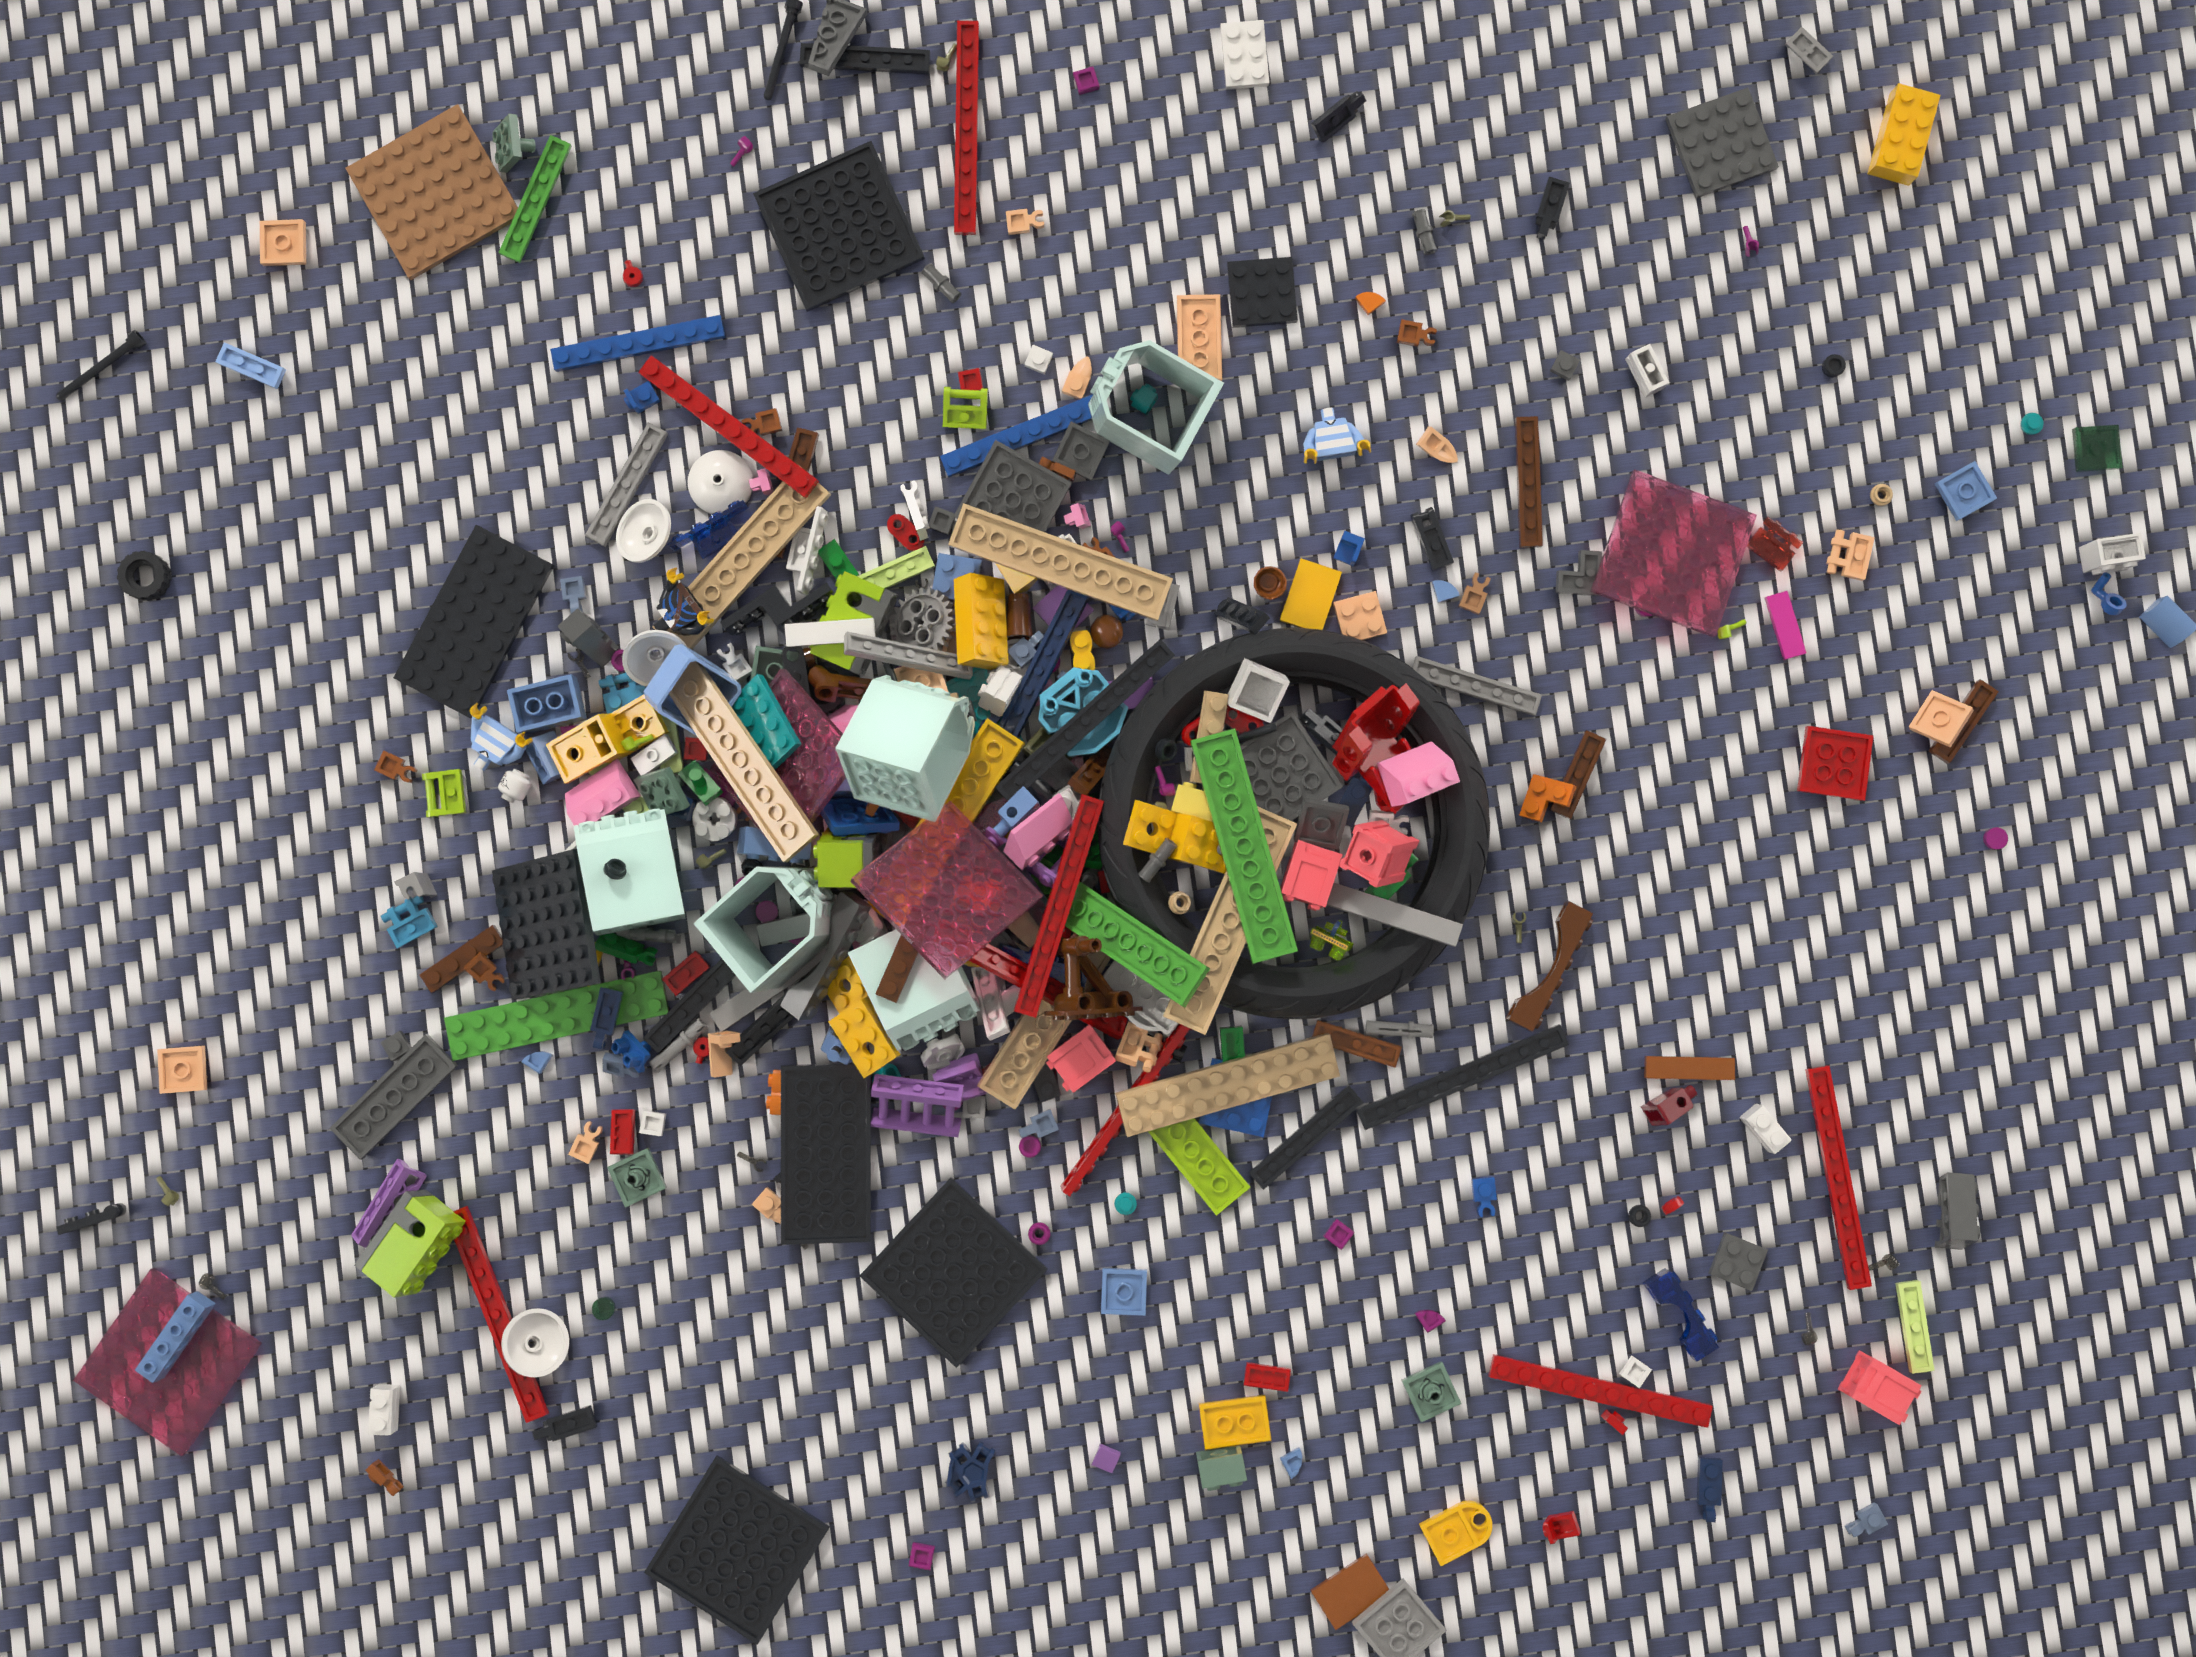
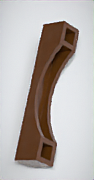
M1570 901L1564 903L1555 920L1558 945L1551 969L1536 988L1526 995L1515 999L1505 1019L1532 1032L1540 1027L1543 1021L1541 1015L1544 1009L1548 1010L1553 1001L1551 995L1554 989L1558 990L1563 981L1561 976L1564 970L1570 968L1573 962L1571 956L1574 950L1578 951L1582 945L1583 939L1581 936L1584 931L1589 930L1593 923V919H1591L1593 913Z

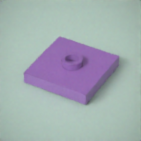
M1058 585L1032 608L1048 626L1068 590ZM1088 603L1075 628L1094 612Z

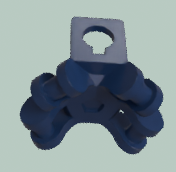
M980 1441L973 1454H971L969 1448L962 1442L959 1445V1449L955 1452L953 1450L949 1452L951 1460L948 1478L945 1481L946 1487L951 1486L956 1497L968 1489L971 1502L977 1501V1498L980 1497L989 1498L986 1481L988 1465L995 1449L986 1448L983 1446L984 1443ZM978 1454L986 1457L983 1463L976 1459ZM965 1456L967 1460L961 1464L960 1458Z

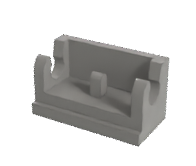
M1803 27L1785 44L1816 75L1833 57Z
M1171 583L1158 621L1147 618L1145 625L1169 631L1180 585Z
M413 872L394 881L406 899H410L407 890H412L414 895L419 897L430 896L433 898L437 896L427 873Z

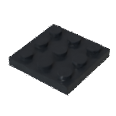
M1292 257L1227 262L1232 328L1297 323Z

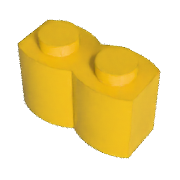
M1088 630L1072 632L1070 646L1074 655L1073 667L1095 670V660L1091 653L1092 638Z

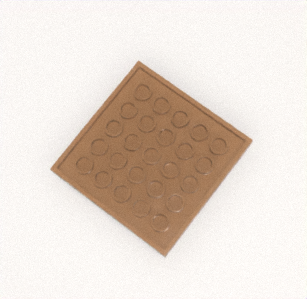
M458 104L345 168L410 280L511 224L518 209L517 204Z

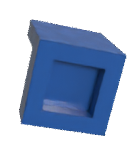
M1344 531L1334 559L1354 566L1365 538Z

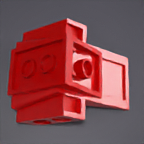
M1407 683L1400 689L1395 685H1391L1385 690L1381 686L1352 712L1333 745V748L1338 753L1332 764L1343 778L1348 781L1359 771L1394 814L1400 811L1406 804L1391 806L1377 763L1411 750L1405 738H1401L1398 742L1394 739L1404 730L1420 704V701Z

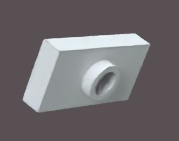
M664 734L633 756L631 760L639 774L644 775L653 772L678 754V751L670 737Z

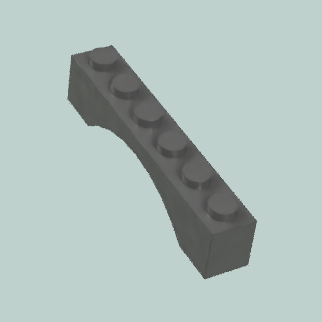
M840 891L830 910L831 934L823 959L806 979L789 988L780 1005L798 1020H812L817 1014L818 1006L827 995L828 988L832 980L836 978L842 961L848 956L850 946L857 939L862 924L869 916L872 906L854 892Z

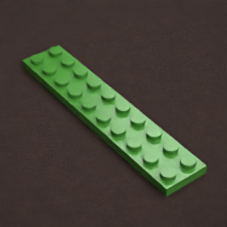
M1231 729L1191 740V747L1252 964L1297 952L1294 935L1236 730Z
M1044 857L1040 861L1048 869L1054 865ZM1031 874L1046 898L1049 899L1052 888L1044 886L1037 877ZM1079 881L1065 926L1079 936H1087L1089 939L1098 938L1102 944V952L1185 1008L1210 968Z
M662 971L637 975L633 979L628 977L625 980H614L591 985L590 987H582L444 1017L452 1061L588 1032L591 1028L600 987L624 992L616 1025L666 1015L670 1010L664 981L662 980Z

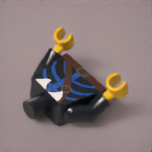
M677 567L669 569L666 573L668 580L659 599V604L656 607L662 618L655 622L653 626L656 630L663 631L671 628L678 635H698L707 624L714 623V619L708 616L710 611L703 609L688 586L678 582V580L684 578V574L676 575Z

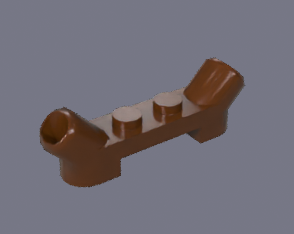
M822 665L814 666L808 674V682L815 687V696L819 700L835 702L836 696L862 700L872 679L831 674Z

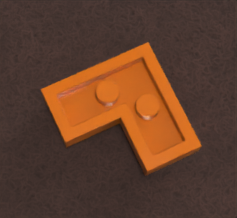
M1533 774L1519 815L1523 818L1542 823L1549 802L1570 807L1576 786Z

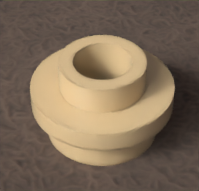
M1878 484L1872 488L1870 498L1875 505L1885 506L1891 502L1893 492L1888 485ZM1878 492L1883 493V499H1880L1878 497Z
M1181 891L1175 892L1169 897V908L1175 914H1184L1189 910L1191 900L1186 893ZM1177 899L1180 900V902H1181V906H1180V907L1177 906V903H1176V900H1177Z

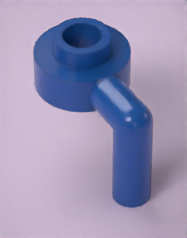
M2104 572L2092 587L2091 592L2102 600L2101 607L2105 613L2119 615L2125 609L2126 601L2118 594L2106 593L2103 590L2111 579V575Z

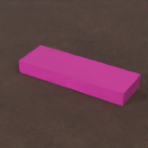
M1788 591L1765 597L1764 599L1783 660L1806 654L1807 652Z

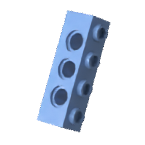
M199 1291L188 1294L135 1371L152 1383L165 1378L216 1303Z

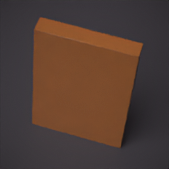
M1366 1553L1312 1588L1311 1592L1334 1629L1337 1630L1364 1612L1389 1590V1587Z

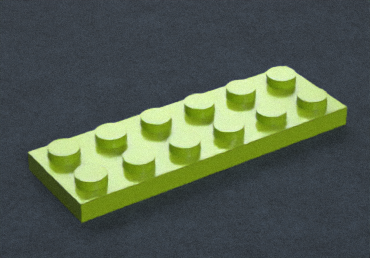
M1195 1118L1148 1131L1216 1216L1251 1188Z

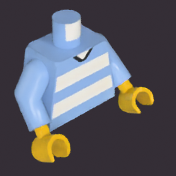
M1333 408L1321 410L1322 421L1314 424V427L1308 431L1303 443L1305 464H1307V459H1313L1314 464H1316L1317 461L1353 456L1357 451L1356 447L1358 448L1359 456H1362V450L1364 449L1371 453L1370 442L1365 440L1352 423L1347 422L1346 418L1335 419Z
M475 703L470 708V714L472 715L471 748L480 753L474 765L485 771L491 761L502 766L503 764H510L520 759L527 745L532 743L533 739L529 738L526 740L524 739L526 732L517 734L492 717L483 716L487 712V707L483 706L479 711L477 708L478 703Z

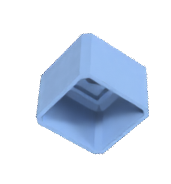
M679 644L675 645L644 690V696L659 714L696 735L669 695L689 663L697 661L704 666L731 707L742 692L741 685L722 668L685 645Z

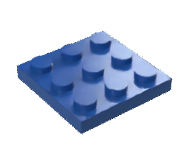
M854 797L817 799L816 808L833 835L845 837L848 834L868 835L873 832L886 834L891 831H899L900 822L889 808L879 806L872 817L865 812L868 802L855 799Z
M1212 1058L1210 1066L1222 1063V1060ZM1272 1096L1200 1116L1198 1123L1264 1137Z

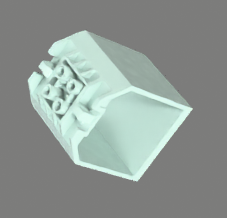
M1148 340L1119 348L1114 358H1108L1101 371L1103 377L1099 376L1090 391L1093 396L1088 406L1098 435L1110 440L1115 445L1169 475L1185 456L1224 382ZM1138 363L1200 399L1172 450L1111 416L1107 398L1124 367Z
M889 675L872 679L835 748L853 797L935 822L970 754L975 721L972 716L967 718L970 705L968 697H951L950 692L941 688L928 687L920 682L914 683L907 680L893 681Z
M652 809L640 814L637 811H629L623 813L624 817L615 818L614 815H607L601 817V821H587L574 826L592 930L597 936L686 919L664 809ZM610 859L622 860L627 870L625 877L620 880L610 879L603 871L605 863Z
M756 867L702 915L694 925L750 993L776 989L786 983L828 945L831 934L830 910L838 896L836 894L833 895L830 890L832 887H818V881L814 880V869ZM779 879L798 904L811 917L810 933L775 966H772L734 918Z
M928 913L925 915L932 918L933 921L897 1003L875 993L905 925L848 952L875 1011L897 1051L902 1048L904 1051L915 1047L921 1039L924 1042L939 1036L937 1031L944 1029L947 1032L959 1026L957 1021L970 1020L977 1016V1012L980 1011V1005L960 961L954 957L950 950L932 941L937 923L940 921L937 914Z

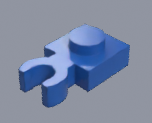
M1495 1178L1471 1179L1473 1201H1480V1205L1477 1208L1478 1215L1483 1217V1209L1489 1208L1490 1215L1495 1216V1208L1491 1205L1490 1201L1497 1200Z

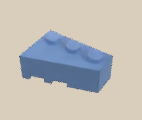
M739 828L737 854H744L748 859H759L760 856H766L768 861L781 862V858L760 828ZM811 842L790 860V863L803 864V860H810Z

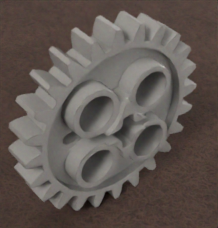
M921 587L919 592L913 589L912 596L905 594L906 601L898 600L901 606L900 608L894 607L893 609L897 614L890 616L895 620V623L889 624L890 627L895 629L890 633L891 636L896 637L894 641L942 651V645L949 646L946 640L947 638L953 639L950 632L956 631V628L952 627V624L956 623V621L952 617L955 615V610L951 609L954 604L948 601L949 598L942 595L938 590L935 591L932 588L926 590ZM929 634L928 639L925 641L926 635Z

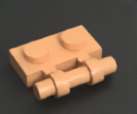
M1836 530L1835 537L1831 540V555L1827 558L1826 562L1828 565L1827 573L1836 574L1837 566L1843 567L1841 576L1860 581L1865 580L1875 537L1853 532L1850 534L1849 540L1843 539L1845 531ZM1841 548H1847L1845 559L1839 558Z
M1128 1022L1115 1055L1116 1061L1136 1067L1137 1062L1141 1061L1144 1063L1143 1071L1150 1072L1152 1066L1156 1064V1055L1163 1046V1035L1156 1033L1154 1037L1148 1036V1030L1141 1029L1135 1024ZM1143 1046L1149 1047V1051H1142Z

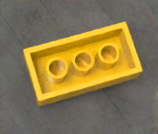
M1900 83L1896 85L1889 93L1867 174L1907 186L1918 177L1941 95Z
M971 572L955 578L954 599L958 665L988 670L999 668L1001 665H1008L1004 579Z

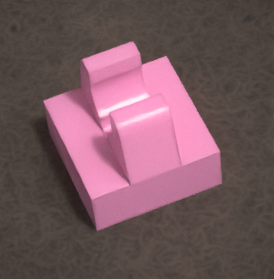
M766 469L757 470L758 477L749 480L750 488L753 492L762 490L766 496L771 495L774 490L769 472Z
M1079 503L1071 505L1072 512L1063 516L1066 525L1072 526L1076 524V527L1082 529L1091 526L1085 505Z

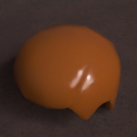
M1265 566L1258 570L1254 577V589L1262 598L1274 600L1282 596L1286 590L1287 579L1285 574L1276 567Z
M1101 615L1091 624V638L1100 648L1109 649L1115 647L1123 637L1122 624L1113 615Z

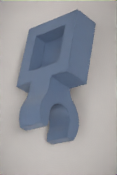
M577 576L560 579L562 598L564 602L570 601L571 613L577 608L583 612L580 600L587 599L584 577Z
M1037 631L1029 641L1023 637L1008 649V654L1021 669L1032 661L1036 653L1035 649L1040 645L1044 635Z
M605 1052L602 1059L603 1072L621 1077L628 1074L631 1077L639 1078L640 1073L634 1067L627 1068L623 1064V1056Z
M1051 1109L1030 1117L1032 1124L1018 1129L1021 1138L1035 1132L1038 1138H1041L1059 1130Z
M1873 1502L1855 1512L1858 1519L1846 1524L1845 1528L1849 1535L1852 1534L1853 1537L1862 1534L1863 1531L1870 1535L1888 1525L1878 1504Z

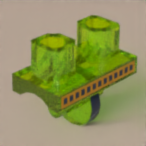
M1339 919L1335 925L1328 921L1325 924V928L1331 930V932L1319 926L1313 927L1310 932L1313 935L1310 947L1322 951L1325 943L1328 942L1333 945L1329 956L1338 961L1344 957L1346 952L1352 949L1354 943L1337 936L1339 934L1346 937L1348 931L1341 928L1343 921Z

